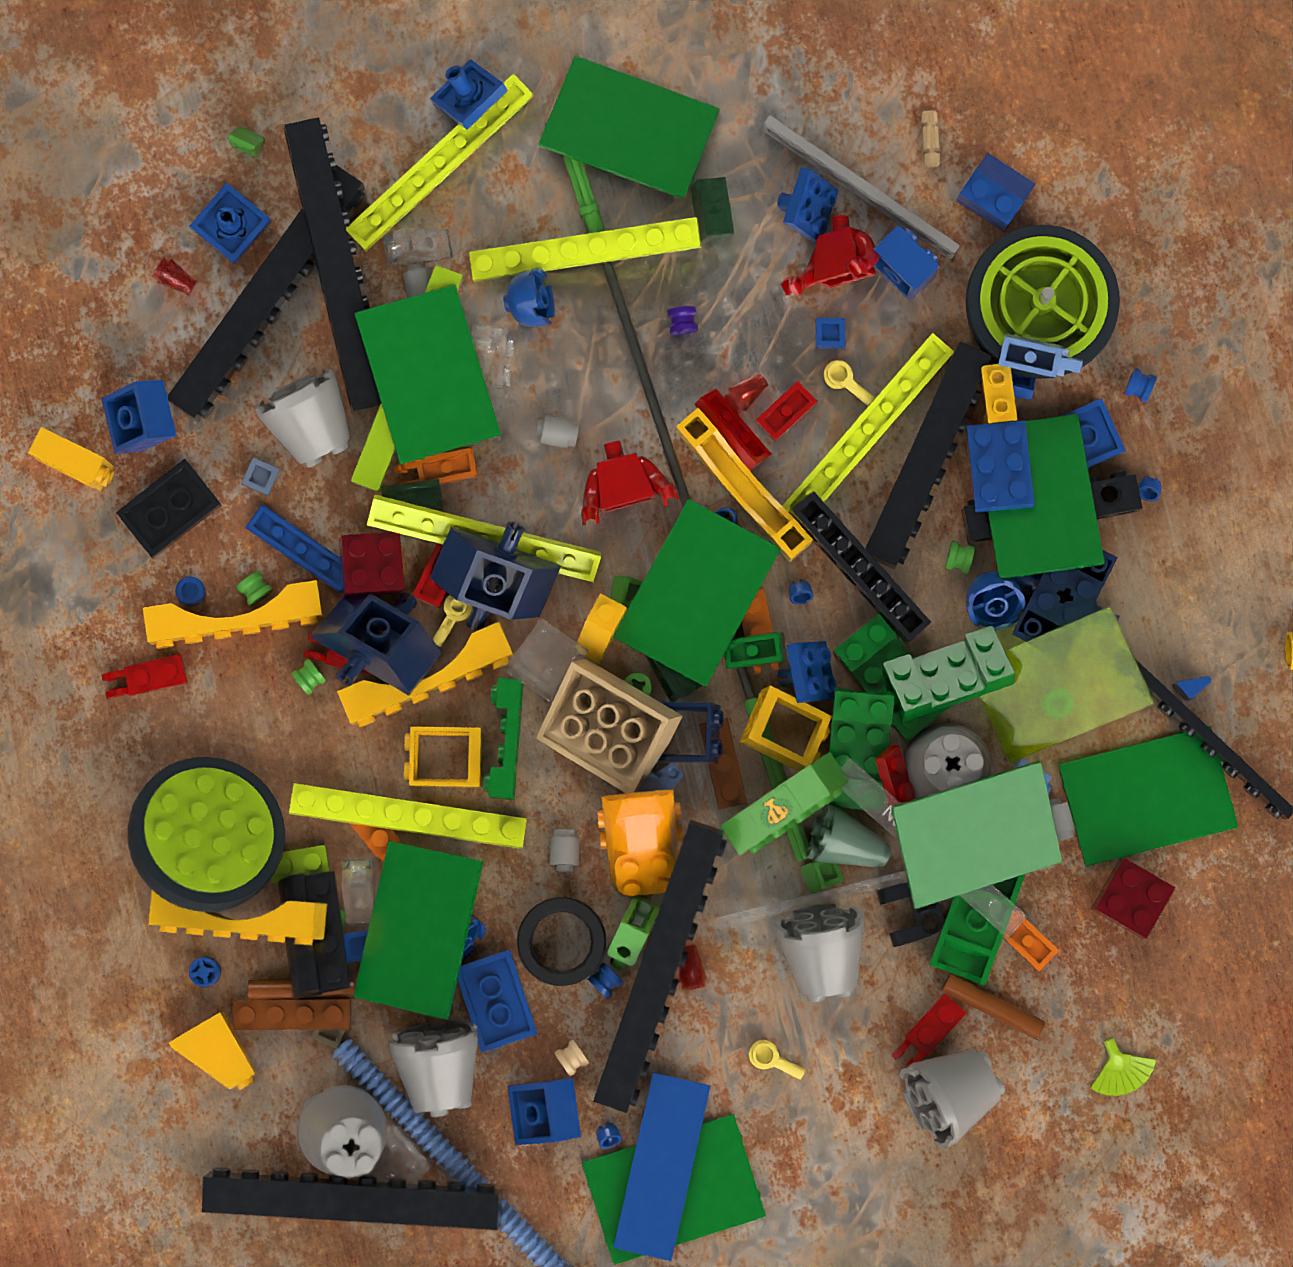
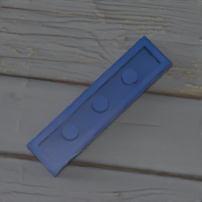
M261 504L245 528L342 594L340 557Z

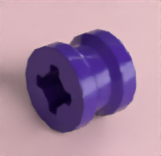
M683 306L667 310L668 317L672 322V325L669 327L671 335H685L698 331V324L694 322L696 307Z

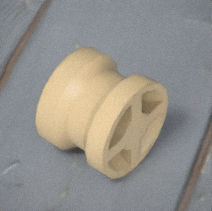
M574 1039L568 1043V1047L565 1049H558L554 1052L570 1076L576 1073L578 1067L586 1066L590 1063Z

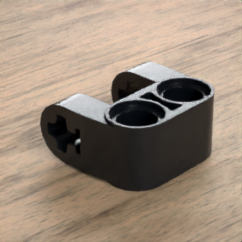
M908 882L876 891L880 905L908 897L913 912L915 926L889 933L893 948L922 940L940 932L943 928L944 918L939 902L915 909ZM927 913H933L938 919L937 926L932 930H927L922 925V918Z

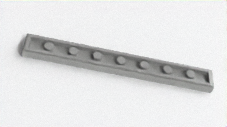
M769 115L765 120L763 132L904 229L908 228L917 238L949 260H952L960 247L959 244L773 116Z

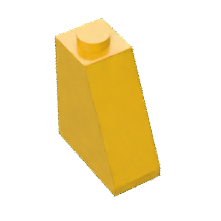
M600 593L585 621L574 652L600 665L614 639L613 636L627 612V607Z
M224 1012L216 1014L168 1042L172 1049L228 1089L236 1086L239 1091L255 1082L253 1076L259 1073Z

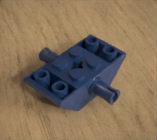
M507 522L500 543L452 526L448 531L430 579L455 600L473 606L466 621V625L472 630L475 623L477 625L476 631L483 629L490 612L511 620L537 618L542 613L561 565L516 550L525 531V528L518 523L515 529L513 528L515 522Z
M1102 550L1104 565L1013 577L1018 584L1029 589L1031 594L1026 602L1025 609L1020 614V619L1017 621L1012 635L1065 661L1084 623L1088 620L1112 632L1120 616L1098 606L1096 599L1118 557ZM1064 591L1067 593L1069 601L1061 604L1057 592L1062 593Z
M371 593L342 597L311 634L312 639L348 659L344 666L336 673V677L341 683L347 678L348 680L345 682V685L351 686L357 676L365 669L408 696L412 693L442 654L420 622L408 616L412 609L417 606V601L412 595L406 600L409 593H402L393 606Z

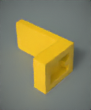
M998 364L982 366L981 375L986 414L983 417L984 424L1017 421L1011 368Z

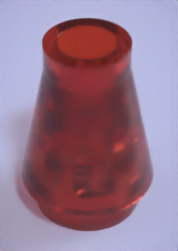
M165 257L152 275L153 278L158 280V284L180 291L188 296L197 283L173 259L168 260Z
M756 373L753 377L728 388L725 399L737 413H740L742 410L747 411L762 391L768 387V383L760 373Z
M685 946L684 950L689 953L684 968L679 967L678 983L682 984V990L703 988L706 986L705 980L707 976L698 954L697 946Z

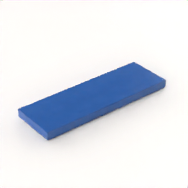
M653 1072L613 1248L672 1261L711 1085Z

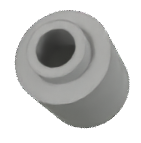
M423 263L408 266V271L403 273L407 297L409 298L425 293L432 270L431 268H425Z
M545 415V420L539 419L535 436L541 437L540 443L562 448H567L568 446L575 447L579 424L573 423V420Z
M1061 798L1050 800L1058 841L1074 837L1073 829H1075L1068 802L1062 803Z
M553 830V837H550V866L555 867V872H573V867L579 866L580 838L577 837L576 830Z

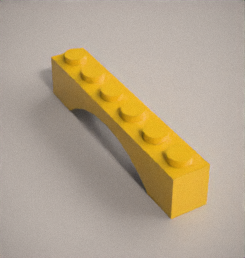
M699 408L676 426V433L774 545L781 548V554L789 563L812 544L813 539L755 478Z
M317 580L288 584L266 605L250 613L235 617L213 618L199 616L185 611L172 603L143 608L147 642L151 645L156 644L157 649L173 647V641L185 640V644L199 643L203 641L202 637L214 635V639L232 637L231 632L242 630L243 635L256 634L261 632V627L272 626V630L289 628V623L300 621L301 626L313 625L318 623V618L325 617L320 583Z
M497 622L472 633L457 657L441 671L422 679L409 696L389 684H378L367 680L357 682L337 691L350 724H358L361 728L375 722L374 716L385 712L386 716L401 711V705L411 700L413 704L430 698L428 693L439 689L440 693L456 687L455 681L466 677L467 681L476 679L483 675L482 670L493 666L495 670L510 663L509 658L514 655L500 623Z
M152 890L148 925L159 926V932L176 933L177 927L186 928V934L203 935L204 930H213V936L230 938L231 932L240 933V939L258 940L259 934L268 935L267 941L285 943V937L295 938V944L313 945V939L324 940L327 904L287 901L263 916L247 920L227 918L216 912L193 911L176 906Z

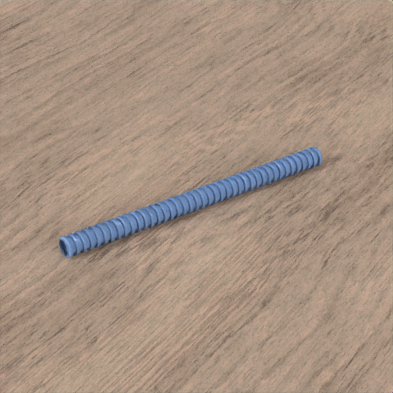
M351 1038L344 1041L333 1052L332 1058H337L340 1061L338 1064L340 1066L344 1065L346 1067L345 1071L347 1073L350 1071L353 1074L351 1077L359 1080V1086L363 1084L366 1087L364 1090L366 1092L369 1091L372 1094L371 1096L378 1100L379 1105L385 1107V1112L389 1111L391 1113V1119L396 1118L398 1120L396 1124L398 1126L402 1125L404 1127L403 1131H408L411 1134L409 1137L411 1139L415 1138L418 1146L421 1144L424 1147L422 1149L423 1152L428 1151L430 1153L429 1158H434L436 1160L435 1164L437 1166L441 1165L443 1167L442 1171H447L450 1179L454 1178L457 1182L466 1183L465 1187L476 1188L477 1184L489 1181L487 1178L483 1179L481 1177L482 1173L480 1171L477 1173L474 1170L476 1168L474 1164L472 1166L468 1164L469 1159H464L462 1157L463 1153L461 1151L457 1152L455 1150L456 1146H451L448 1138L444 1139L442 1137V1131L438 1133L435 1130L437 1126H432L429 1123L431 1120L423 1117V1112H414L409 1098L406 1100L403 1097L405 1093L403 1091L399 1092L397 1090L398 1086H393L391 1084L392 1080L390 1078L386 1079L384 1077L385 1073H380L378 1071L379 1067L371 1064L373 1061L371 1058L367 1060L365 1057L366 1053H361L359 1051L360 1047L358 1045L354 1046ZM507 1198L502 1199L500 1231L502 1233L505 1231L508 1234L506 1237L508 1239L512 1238L514 1240L513 1244L521 1247V1253L524 1251L527 1253L526 1258H531L534 1266L573 1267L566 1264L567 1260L565 1258L561 1259L559 1257L560 1253L558 1251L554 1252L552 1250L554 1248L552 1245L548 1246L546 1244V1238L541 1239L539 1237L541 1233L539 1231L535 1232L533 1230L534 1226L532 1224L529 1226L526 1223L528 1220L526 1218L522 1219L520 1217L521 1213L513 1210L515 1208L513 1205L509 1206L507 1204Z

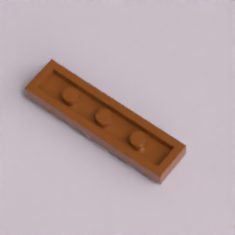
M351 999L233 1000V1030L351 1029Z

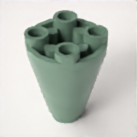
M826 804L820 819L815 817L811 822L809 834L813 836L806 849V858L823 863L866 867H884L890 857L891 845L886 844L883 838L839 807Z

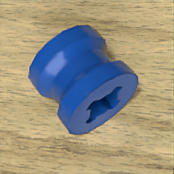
M1135 367L1125 388L1124 395H1135L1139 397L1141 402L1146 403L1153 390L1157 376L1153 374L1147 376L1142 373L1141 369Z
M210 957L194 960L189 968L191 981L200 987L215 984L221 976L219 963Z
M604 962L600 965V971L588 978L590 983L607 999L612 996V991L616 987H621L624 983Z

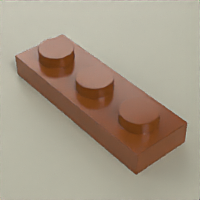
M728 717L724 718L723 727L719 731V740L722 741L723 746L722 755L718 757V764H708L718 810L747 804ZM707 722L699 724L705 750Z

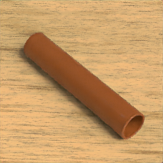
M952 973L947 977L941 990L1035 1040L1039 1038L1046 1021Z
M290 979L249 980L248 1000L355 999L353 995L356 980L350 979L351 988L324 992L323 995L293 999Z

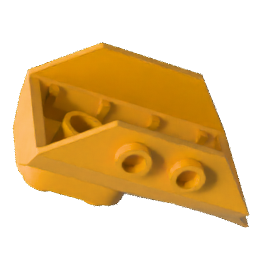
M673 789L601 796L603 810H597L599 828H605V831L600 832L601 849H607L611 883L621 894L626 896L665 893L679 854L678 842L683 841L682 824H676V820H682L680 802L674 803Z

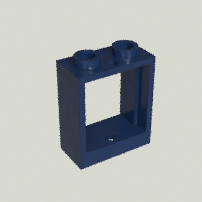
M660 702L676 712H707L705 755L662 753L657 762L718 764V757H721L723 749L722 741L719 740V731L724 723V714L720 710L721 705L714 703Z

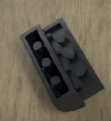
M329 871L310 875L301 873L279 880L280 905L287 901L327 904L324 940L313 939V945L295 944V938L285 937L293 999L323 995L324 992L351 988L335 872Z

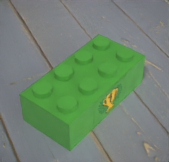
M829 752L720 827L739 855L748 850L751 854H754L843 794L844 791L841 787L850 781Z

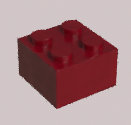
M380 532L341 535L339 538L343 597L365 593L373 595L400 594L405 590L399 533Z
M1119 858L1091 910L1139 938L1147 939L1176 887L1128 859Z

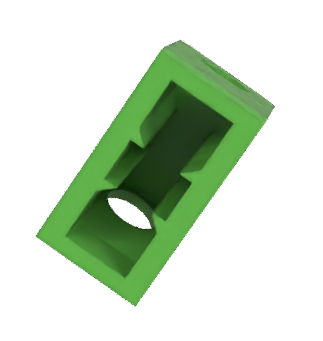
M638 896L633 897L607 952L612 957L610 964L614 968L624 970L627 965L634 966L658 915L660 906Z

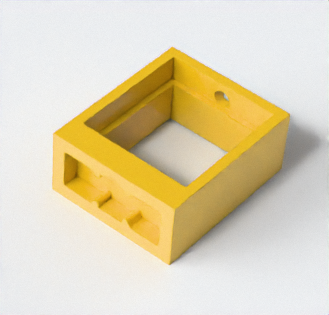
M42 427L28 451V454L37 461L100 492L103 486L108 487L114 476L112 471L114 466L104 457Z
M770 685L761 690L739 742L800 772L819 759L820 752L818 749L821 742L827 739L831 731L829 722L832 716L807 703H797L795 697ZM776 702L817 722L803 757L762 737Z
M410 726V733H405V751H410V761L404 763V780H409V786L481 788L482 728ZM420 736L469 737L468 780L419 779Z

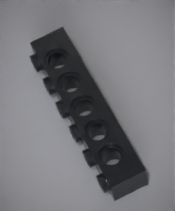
M1127 471L1112 473L1110 474V479L1099 481L1098 476L1089 477L1097 520L1139 512L1143 508L1136 474L1127 475ZM1102 489L1113 491L1115 495L1114 502L1108 503L1102 499ZM974 499L967 501L968 506H964L961 509L967 543L992 540L990 523L986 517L987 511L975 512Z
M814 491L808 493L789 511L810 535L813 542L876 612L880 613L903 642H911L931 623L926 615Z

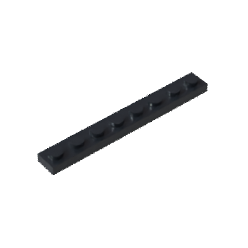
M1125 648L1120 649L1112 657L1116 662L1114 667L1123 676L1128 677L1130 675L1137 682L1135 687L1148 698L1151 695L1159 702L1157 708L1168 718L1173 715L1181 723L1178 726L1180 730L1190 738L1195 736L1202 743L1200 748L1209 757L1214 758L1216 756L1223 763L1221 768L1230 777L1235 779L1237 776L1245 783L1243 789L1254 799L1259 796L1267 804L1264 808L1275 819L1279 817L1289 819L1293 815V807Z

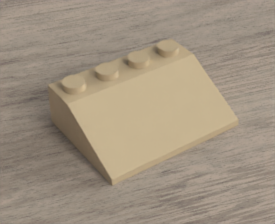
M588 659L571 662L536 739L627 794L637 793L670 743L682 715Z

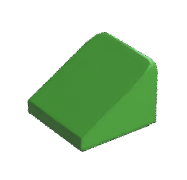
M238 127L229 134L228 141L232 147L257 157L265 142V138L243 127Z
M615 576L610 599L629 608L643 581L626 576Z
M814 861L801 867V872L811 894L844 881L838 864Z

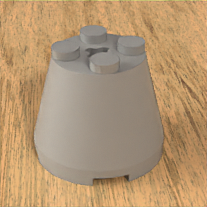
M332 368L322 370L323 375L319 377L316 374H309L272 393L273 395L269 397L270 401L266 405L261 401L253 407L259 420L299 464L305 463L307 468L323 461V455L331 451L335 455L349 447L347 441L351 438L338 381Z
M955 723L935 724L922 730L912 739L904 754L909 782L913 786L916 799L991 775V759L982 739L969 728ZM957 756L956 770L947 771L946 767L948 764L945 759H953Z
M836 904L816 905L792 911L793 916L785 921L784 919H778L775 922L776 938L799 991L807 995L808 1001L819 1002L824 1000L825 996L837 995L839 997H848L855 993L854 988L857 986L865 926L863 911L860 908L852 906L849 910L836 908Z
M449 1021L448 1027L444 1024L428 1026V1023L408 1027L392 1034L393 1040L388 1041L390 1054L415 1113L430 1111L432 1117L447 1115L448 1109H463L472 1106L471 1098L478 1047L477 1026L474 1023Z
M973 1049L956 1052L912 1063L900 1071L899 1076L902 1080L905 1079L906 1090L902 1093L913 1118L922 1131L927 1130L936 1138L934 1142L939 1148L946 1149L957 1143L1000 1101V1095L1005 1093L1004 1085L998 1077L994 1076L990 1068V1058L984 1051L976 1052Z
M349 1085L329 1087L314 1097L303 1108L297 1125L299 1145L307 1160L317 1169L332 1175L356 1177L369 1173L374 1168L386 1143L387 1120L379 1103L365 1090Z

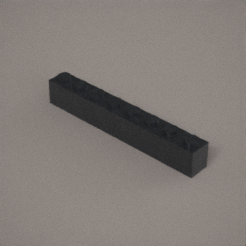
M961 341L959 342L865 548L877 562L892 569H895L898 563L904 564L910 551L905 546L909 537L915 538L921 527L922 522L917 521L921 511L927 512L934 496L929 493L933 484L939 486L946 470L941 468L945 458L951 460L958 444L953 442L957 431L963 433L969 421V417L965 416L969 405L975 407L981 391L977 390L982 379L981 368L985 365H991L989 361L992 355Z

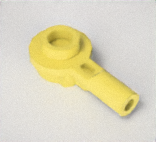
M835 360L825 367L823 377L829 387L833 389L846 388L867 406L875 399L871 393L852 379L851 367L846 362Z
M451 595L447 597L444 603V611L447 616L432 639L437 646L442 647L455 623L466 620L473 606L457 601Z
M758 1040L750 1047L749 1060L756 1068L769 1069L776 1067L799 1080L803 1077L805 1069L780 1057L776 1046L772 1042Z

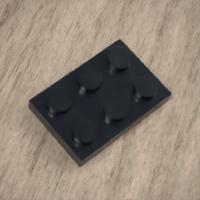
M183 459L116 513L151 558L154 559L222 504L188 461Z

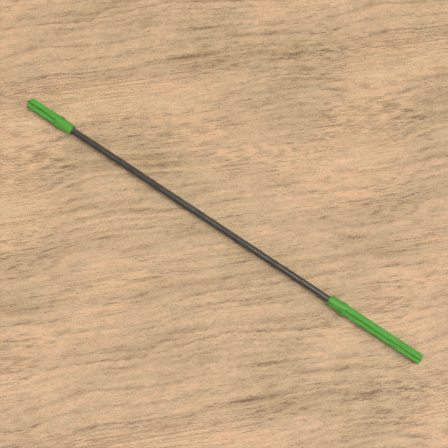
M564 156V162L580 208L579 213L584 220L588 234L605 231L599 213L600 209L595 202L583 162ZM612 261L603 262L602 266L682 507H684L690 496ZM736 668L746 697V701L743 703L748 718H750L758 697L755 695L747 668ZM768 719L762 737L775 743ZM760 753L773 790L787 781L783 765ZM802 822L786 831L796 861L808 859L805 857V853L809 843Z

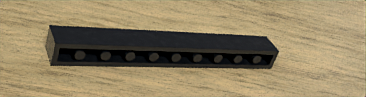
M319 117L285 124L283 130L351 412L377 407L381 405V401L354 315L356 312L370 309L367 295H361L359 284H363V276L360 266L355 267L352 256L357 255L353 238L348 239L345 228L350 226L346 209L341 210L339 199L343 198L342 188L339 181L334 182L332 170L336 169L333 153H327L325 144L326 141H329L327 126L320 123Z
M336 165V169L332 170L334 182H340L343 198L339 199L341 210L346 209L348 214L352 207L357 208L363 201L365 188L360 180ZM303 209L297 214L169 393V403L195 421L199 422L201 418L206 419L215 406L213 401L218 394L222 396L231 385L229 379L235 371L240 372L248 361L246 355L251 348H257L265 337L263 331L268 324L273 325L282 313L280 310L281 306L286 300L291 301L299 288L296 285L302 277L307 278L313 271L315 259Z
M690 819L593 1102L627 1113L629 1105L636 1106L641 1091L636 1088L639 1077L643 1079L646 1077L650 1062L645 1061L649 1050L655 1051L660 1037L659 1034L655 1033L658 1022L664 1024L670 1007L664 1004L668 995L674 996L679 982V979L674 978L677 967L684 968L689 953L684 950L687 939L691 941L694 939L698 924L693 922L696 912L703 913L708 896L703 895L706 883L713 884L718 869L713 867L715 857H722L727 844V840L722 839L723 830Z
M213 1168L212 1172L203 1176V1213L498 1230L501 1226L503 1189H495V1185L490 1183L477 1184L476 1188L465 1187L466 1183L457 1181L448 1182L447 1186L436 1185L434 1180H419L418 1184H409L403 1178H390L388 1182H377L376 1177L362 1176L359 1177L358 1181L347 1180L348 1177L330 1175V1179L318 1178L316 1173H301L300 1177H291L289 1172L273 1171L271 1175H259L260 1171L255 1169L242 1170V1174L230 1173L229 1168Z

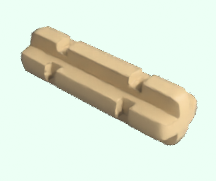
M928 110L922 112L921 115L922 125H924L922 129L923 152H926L924 154L925 167L932 168L940 165V153H937L940 149L938 126H936L938 117L936 111Z

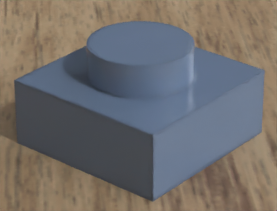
M253 457L241 484L269 497L281 470Z

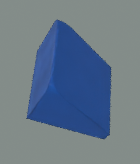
M1209 676L1176 682L1172 686L1185 701H1189L1209 685L1212 679Z

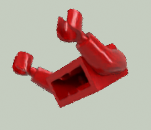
M837 215L832 217L833 231L817 237L816 247L805 270L797 277L789 276L780 283L785 295L788 296L792 292L795 295H800L804 289L816 283L833 288L875 276L874 266L879 261V255L874 251L876 245L872 238L864 231L849 227V216Z
M620 440L604 444L607 460L598 462L597 468L590 471L586 481L583 508L581 509L582 524L586 525V521L589 519H594L596 524H599V508L604 513L654 500L655 493L661 497L664 506L668 505L667 499L674 497L678 501L680 498L675 486L669 484L661 471L644 456L638 457L636 453L624 455Z

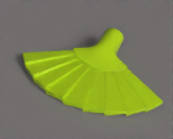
M1114 1037L1108 1038L1103 1043L1109 1058L1090 1089L1109 1096L1126 1095L1133 1092L1149 1079L1154 1070L1156 1059L1121 1053Z

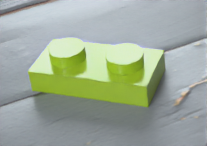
M326 845L283 852L277 870L271 878V883L275 884L285 877L301 873L310 875L329 872L330 866Z

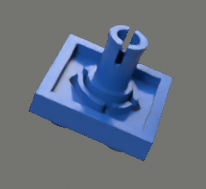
M470 59L462 67L453 66L447 70L445 76L448 81L430 100L437 108L468 130L508 89L504 83Z
M801 168L793 193L782 192L778 197V208L781 211H786L783 222L809 241L816 243L817 237L825 234L828 229V221L833 206L837 201L838 189L813 170Z
M226 182L189 227L235 265L272 220ZM241 210L244 211V215H243L242 217H240V216L238 215V214H242V211H241ZM243 230H245V231H246L245 236L240 237V235H243V234H244V231H243Z
M826 641L786 645L790 668L778 671L777 678L788 677L787 679L778 680L780 686L786 688L794 685L797 703L834 699V689L837 687V684L832 674L830 664L831 653Z

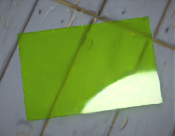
M1111 606L1005 650L1006 656L1015 672L1014 685L980 696L1010 763L1155 703Z

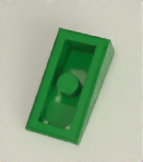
M774 632L732 639L724 653L726 669L787 662L784 633Z

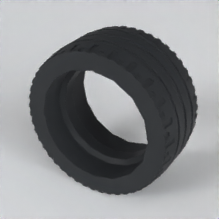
M568 897L550 898L534 906L522 920L517 936L518 953L525 968L538 980L554 986L573 985L588 978L600 965L606 948L605 929L595 911L585 903ZM558 912L571 913L580 918L589 929L591 938L590 951L585 960L574 969L565 971L553 970L542 964L534 952L532 943L534 931L540 921L548 915Z

